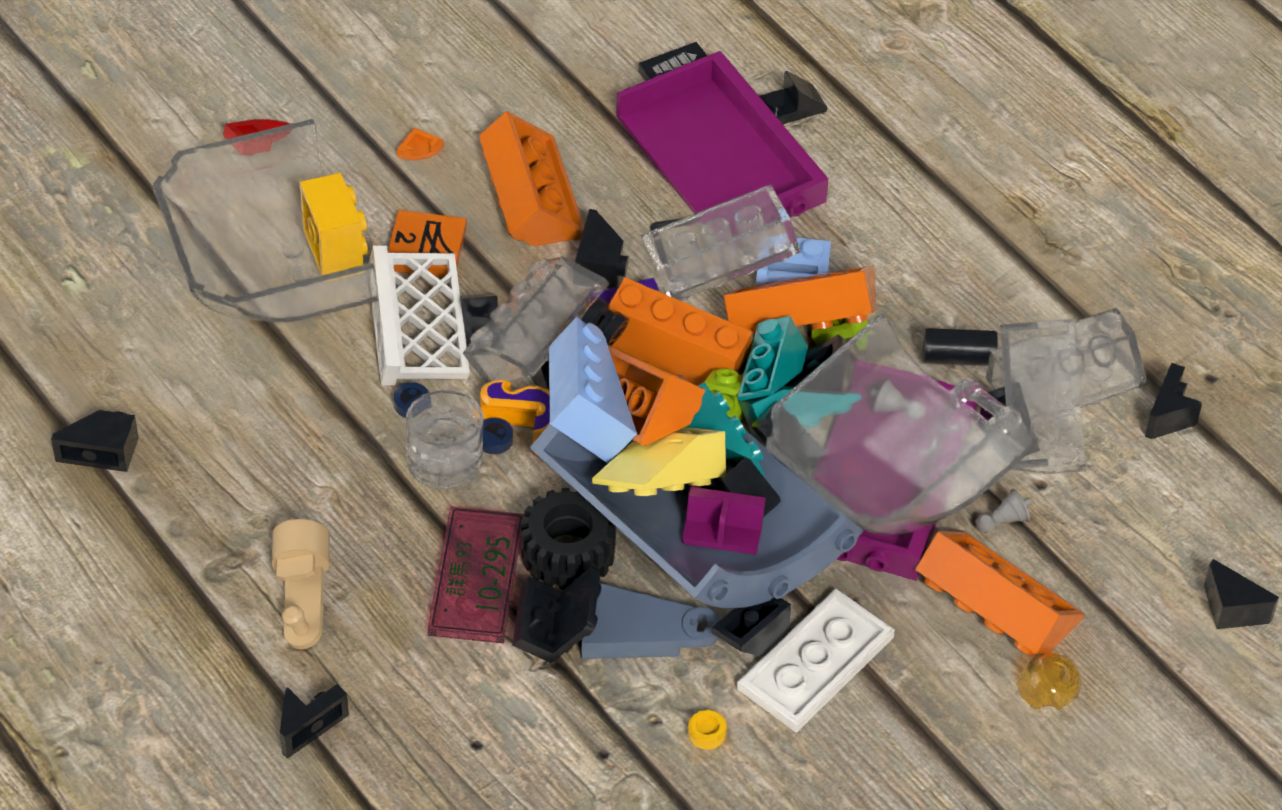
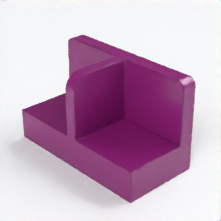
M690 487L682 543L756 555L762 532L766 498Z

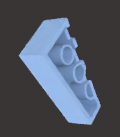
M576 317L549 346L550 424L609 463L637 435V431L605 336L594 324H586Z

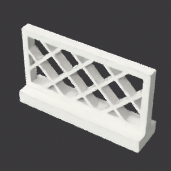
M373 245L368 262V274L381 385H395L397 379H468L470 370L455 254L388 253L387 246ZM394 265H407L415 272L405 280L394 271ZM431 265H447L448 274L442 280H439L427 269ZM420 276L434 286L426 295L411 285ZM404 291L418 301L410 310L397 300V297ZM439 291L451 299L452 304L445 310L431 300ZM423 306L438 316L429 325L415 315ZM407 321H410L422 331L413 340L401 331V327ZM442 321L455 329V334L449 340L434 330ZM426 336H429L442 346L433 355L418 345ZM413 351L426 362L421 367H405L404 357ZM448 351L459 360V367H447L438 359Z

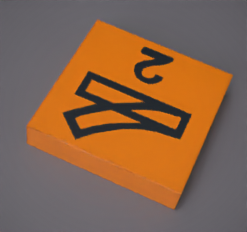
M398 210L388 253H454L457 268L467 230V218ZM394 265L395 272L410 274L415 272L407 265ZM431 265L427 269L436 277L444 278L448 274L447 265Z

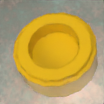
M701 710L692 715L688 724V737L694 746L705 750L716 749L726 740L727 723L720 713L714 710Z

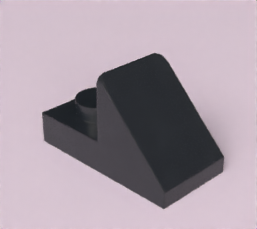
M789 71L784 72L783 89L759 96L783 125L827 112V106L814 85Z
M495 293L460 296L467 354L502 351L497 295Z
M1171 363L1151 410L1145 434L1146 438L1154 439L1193 427L1198 423L1202 402L1184 396L1188 383L1182 382L1185 367Z
M747 457L737 465L726 458V475L712 478L710 485L701 486L704 489L765 497L764 517L781 502L780 496Z
M338 684L326 692L323 691L315 695L307 705L290 688L287 687L285 689L280 739L282 754L287 759L349 716L347 693Z

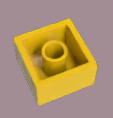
M341 172L301 181L303 231L322 279L364 270L363 255L368 254V247L362 231L367 230V223L363 211L356 210L357 201L353 186H346Z

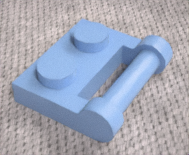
M762 234L756 286L828 273L831 241Z

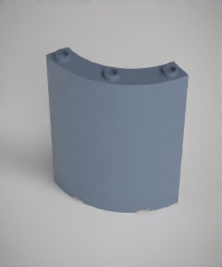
M551 424L547 426L530 447L531 450L697 600L711 606L743 608L770 601L773 597L780 599L822 572L843 552L851 550L856 544L857 538L864 531L748 432L743 438L746 443L753 440L761 451L764 459L759 463L766 475L764 478L780 496L781 500L763 518L762 532L756 555L682 543L690 487L701 488V486H691L685 483L684 489L678 491H665L662 488H657V494L650 496L634 495V489L627 492H609L606 485L592 484V478L608 463ZM631 440L621 451H623L631 442H633V440Z

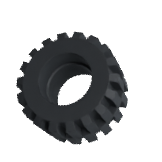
M561 488V492L558 493L551 490L546 492L545 498L540 496L535 498L533 506H528L524 511V518L521 521L522 558H524V566L527 571L531 570V576L537 580L544 579L545 584L549 586L558 585L559 590H564L592 566L601 571L600 577L607 575L609 566L613 565L615 559L616 526L578 491L571 492L570 488ZM563 535H574L582 538V540L574 543H563L554 538Z

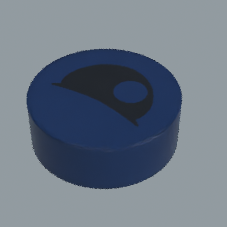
M406 383L399 386L394 392L395 411L400 416L408 419L422 417L430 408V393L428 389L419 383Z
M489 418L481 422L477 427V444L482 451L488 454H501L512 446L513 428L506 420Z

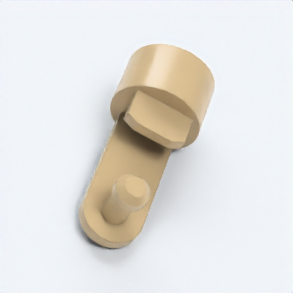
M293 519L280 523L274 528L272 539V568L276 572L277 578L285 581V601L282 614L284 637L291 647L301 650L315 645L322 635L324 573L329 568V530L323 524L308 519Z

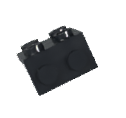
M593 566L590 567L562 591L530 576L521 583L512 646L552 663L562 654L568 653L582 638L589 636L594 631L598 620L595 612L597 599L602 589L599 583L601 571Z

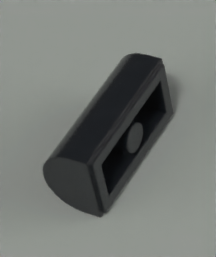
M925 329L922 347L923 364L996 366L997 331Z

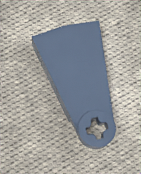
M600 583L602 589L597 599L595 612L598 620L594 631L589 636L582 638V659L679 657L680 648L708 647L713 645L719 637L712 634L711 630L720 621V617L715 611L706 607L696 608ZM698 622L706 623L704 632L697 631Z

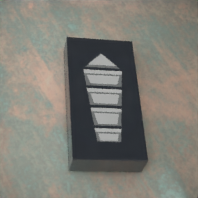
M694 42L638 63V72L647 81L657 75H662L707 55L700 45Z

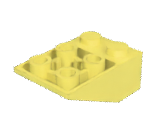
M684 427L647 446L633 441L592 478V484L606 485L609 492H627L634 489V495L638 496L656 495L657 488H662L665 491L683 490L685 483L691 486L710 485L712 478L726 475L725 431Z

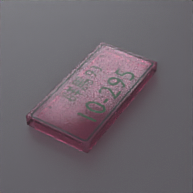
M450 506L428 623V636L504 644L521 547V521L524 518V514Z

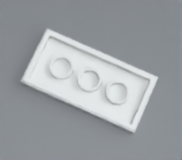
M835 588L737 682V690L797 733L894 638L895 630Z

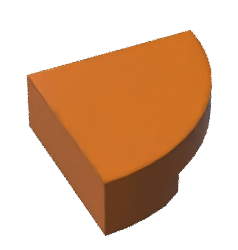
M414 127L397 148V157L406 160H421L432 157L444 148V140Z

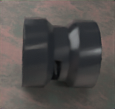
M598 298L581 319L586 324L592 323L602 331L609 346H612L620 338L629 323V318L622 313H615L610 310V304L602 298Z

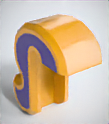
M507 380L490 381L481 389L480 407L481 416L484 420L501 418L509 422L510 425L534 427L533 443L550 424V390L541 386H525L511 391V383Z

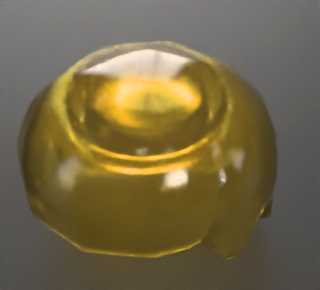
M1042 653L1036 655L1026 664L1020 673L1017 685L1021 697L1032 708L1039 710L1044 706H1053L1056 710H1060L1078 697L1082 682L1079 670L1072 660L1056 653Z

